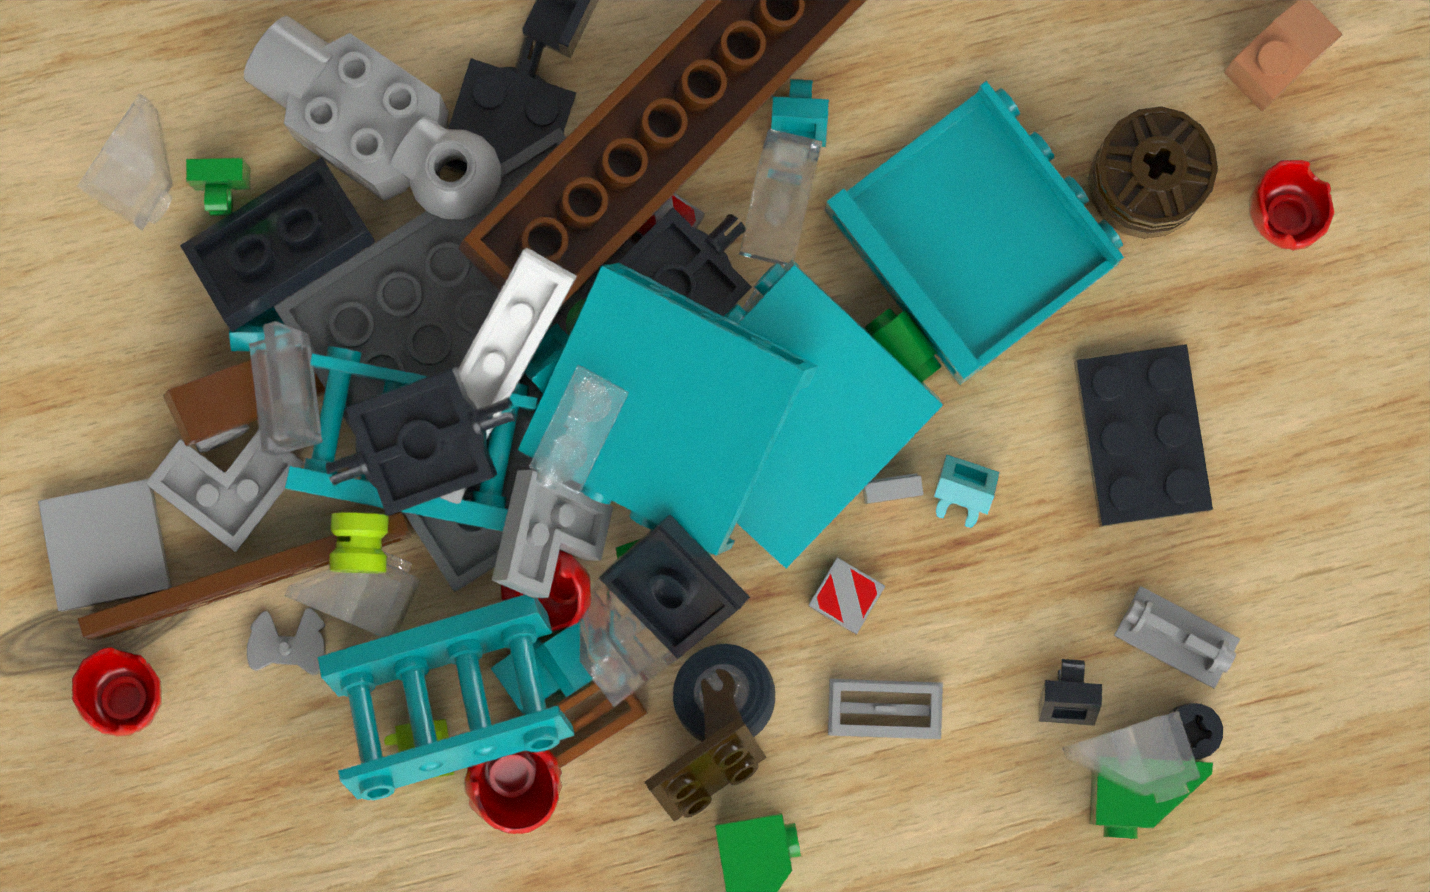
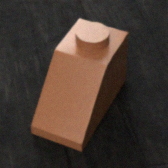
M1298 0L1232 60L1224 74L1263 112L1343 34L1309 0Z

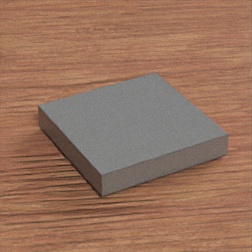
M148 479L38 501L58 611L64 612L153 594L172 588L154 490L145 484Z

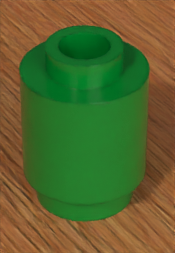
M889 308L864 327L876 341L921 383L942 367L934 356L938 351L907 310L896 316L893 310Z

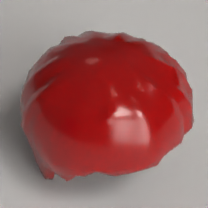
M524 750L468 767L464 780L465 794L469 798L470 808L493 829L508 834L530 833L544 825L555 811L563 786L560 779L562 771L559 768L557 758L549 750L541 752Z

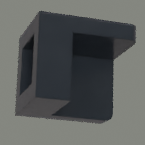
M536 0L523 26L524 37L533 38L534 42L539 40L545 43L547 48L571 58L598 0Z

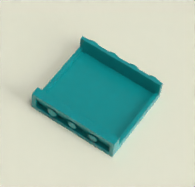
M987 81L979 86L978 92L848 191L842 189L826 201L825 212L902 311L907 310L938 351L936 353L937 357L959 385L963 384L1109 273L1124 258L1118 250L1123 246V242L1114 228L1104 219L1097 223L1084 206L1089 202V199L1081 186L1070 175L1064 179L1050 163L1055 157L1046 141L1037 132L1029 135L1016 119L1020 115V111L1013 99L1002 88L994 91Z
M793 259L784 268L777 262L774 263L754 285V288L759 292L755 299L745 309L737 303L723 316L818 365L809 387L799 390L737 521V524L786 569L943 406L940 398L924 382L921 383L808 277Z
M621 263L603 265L518 451L532 457L531 465L540 472L555 478H562L565 475L582 484L580 491L587 497L603 504H611L614 501L631 510L629 517L643 527L652 530L670 514L709 555L718 556L732 549L735 540L731 539L730 535L799 390L809 387L818 365Z

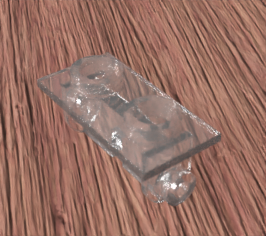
M578 365L529 465L530 468L538 472L535 479L546 487L556 489L558 484H561L571 491L580 494L629 392Z

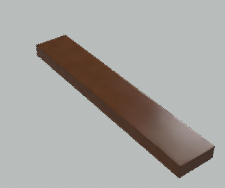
M403 512L389 516L388 533L381 539L382 547L409 539L413 535L410 522ZM333 534L78 618L83 638L99 641L330 564V553L336 548L337 537Z

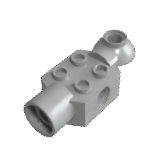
M284 16L269 27L250 54L244 70V80L286 108L284 124L293 138L319 157H323L329 164L385 201L407 191L410 186L417 202L427 212L443 219H465L480 213L493 201L501 184V164L495 149L482 136L468 130L447 129L449 111L441 95L349 33L328 43L291 17ZM460 160L467 163V171L460 180L446 182L440 179V171L447 162Z

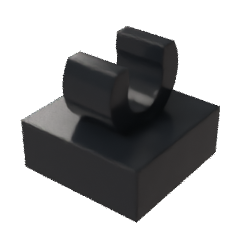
M1062 659L1057 681L1045 680L1039 699V722L1095 726L1102 706V684L1084 683L1085 660Z

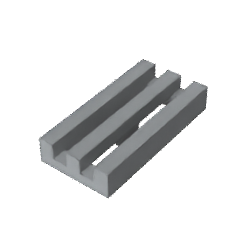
M829 679L828 735L941 739L943 683ZM841 691L931 694L930 705L841 702ZM840 713L930 716V727L840 724Z

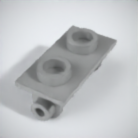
M1141 586L1137 590L1114 635L1215 689L1222 673H1227L1236 657L1234 650L1240 641V638Z

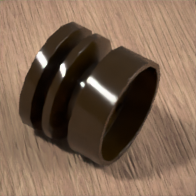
M1162 106L1138 109L1116 123L1093 158L1088 178L1092 202L1101 217L1122 234L1141 239L1167 236L1186 225L1213 191L1218 171L1215 146L1204 127L1182 111ZM1154 158H1159L1164 162L1162 165L1164 173L1157 180L1148 176L1150 171L1148 164Z

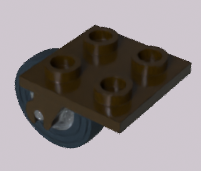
M716 644L699 650L685 661L675 678L673 705L676 715L684 728L701 743L644 782L674 822L682 816L689 818L703 811L711 803L712 795L729 783L737 785L749 779L757 771L758 763L767 758L754 737L764 729L772 716L775 706L774 681L763 661L753 652L738 645Z

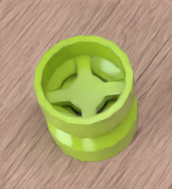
M332 513L331 532L337 537L336 548L330 553L329 571L363 574L387 573V555L382 551L381 539L388 533L389 516L374 513Z

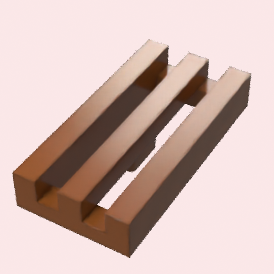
M618 665L554 705L559 706L562 712L565 713L611 683H616L620 690L619 692L570 722L574 733L627 701L632 709L557 756L559 768L564 767L648 714Z

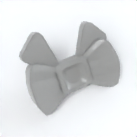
M306 608L295 637L279 636L268 611L262 612L251 624L252 632L247 644V659L252 670H261L272 663L297 664L311 675L319 674L320 669L317 657L326 654L324 638L319 631L324 629L325 623L313 609Z

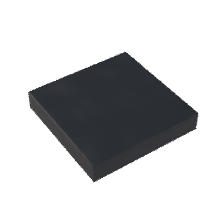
M670 514L613 562L599 577L615 596L677 659L737 612L750 598Z

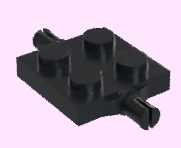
M523 37V43L515 67H497L479 60L470 59L448 129L468 130L482 136L495 149L500 164L558 128L564 133L577 93L549 84L539 75H536L546 45L537 40L532 57L528 60L533 38ZM453 160L447 162L442 168L465 175L467 163Z
M672 207L617 262L721 316H724L752 288L732 267L727 254L724 252L746 231L745 226L740 222L727 236L724 235L738 220L732 214H728L708 235L692 227Z
M456 366L346 407L356 434V453L327 462L326 471L327 474L346 467L350 468L329 477L334 486L365 474L366 478L377 489L385 513L388 516L494 478L497 472L486 445V430L511 421H517L516 411L514 409L493 416V414L510 409L513 406L509 397L477 409V406L466 393Z

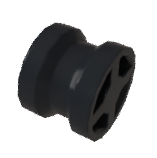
M1189 703L1173 708L1166 715L1162 723L1161 736L1165 746L1173 755L1182 759L1200 760L1211 756L1219 748L1223 740L1224 727L1220 716L1212 708L1200 703Z

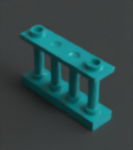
M328 346L326 356L312 353L310 365L314 368L329 371L312 457L305 458L304 468L289 466L285 489L383 508L377 489L370 483L365 474L361 475L360 479L353 478L334 486L329 477L338 473V471L327 474L326 463L332 462L335 459L351 375L385 382L383 393L429 376L360 363L361 352ZM518 383L510 396L513 406L502 411L501 414L515 409L516 415H518L519 408L536 411L538 398L527 396L529 386ZM511 421L492 429L488 451L497 475L492 479L481 482L479 492L473 491L471 502L461 500L459 504H455L442 498H436L401 512L503 531L508 509H505L507 497L501 495L516 421Z
M522 595L317 657L321 678L338 697L347 696L349 698L361 764L338 770L340 782L358 800L362 798L365 800L383 799L392 795L396 788L524 750L530 752L546 751L557 746L559 740L575 736L572 724L559 706L546 709L533 643L538 637L552 634L548 613L538 598ZM506 647L511 651L524 716L492 725L478 660L485 653ZM452 663L457 667L470 732L437 741L425 676L431 669ZM400 680L403 683L415 748L383 757L371 692L375 689V686Z

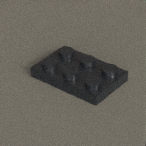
M323 157L180 246L222 319L233 332L375 243V240Z
M1187 344L1076 360L1074 365L1099 527L1212 511V499Z

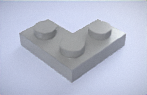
M259 429L225 473L191 446L186 447L184 441L179 439L145 484L233 551L237 552L285 490L289 466L302 468L304 462Z
M534 470L517 471L492 581L532 598H548L559 550L585 561H599L602 559L613 506L597 502L582 492Z

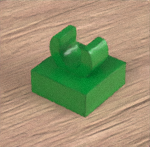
M243 158L186 159V181L195 191L204 190L205 211H209L210 216H228L233 213L232 190H250V167Z

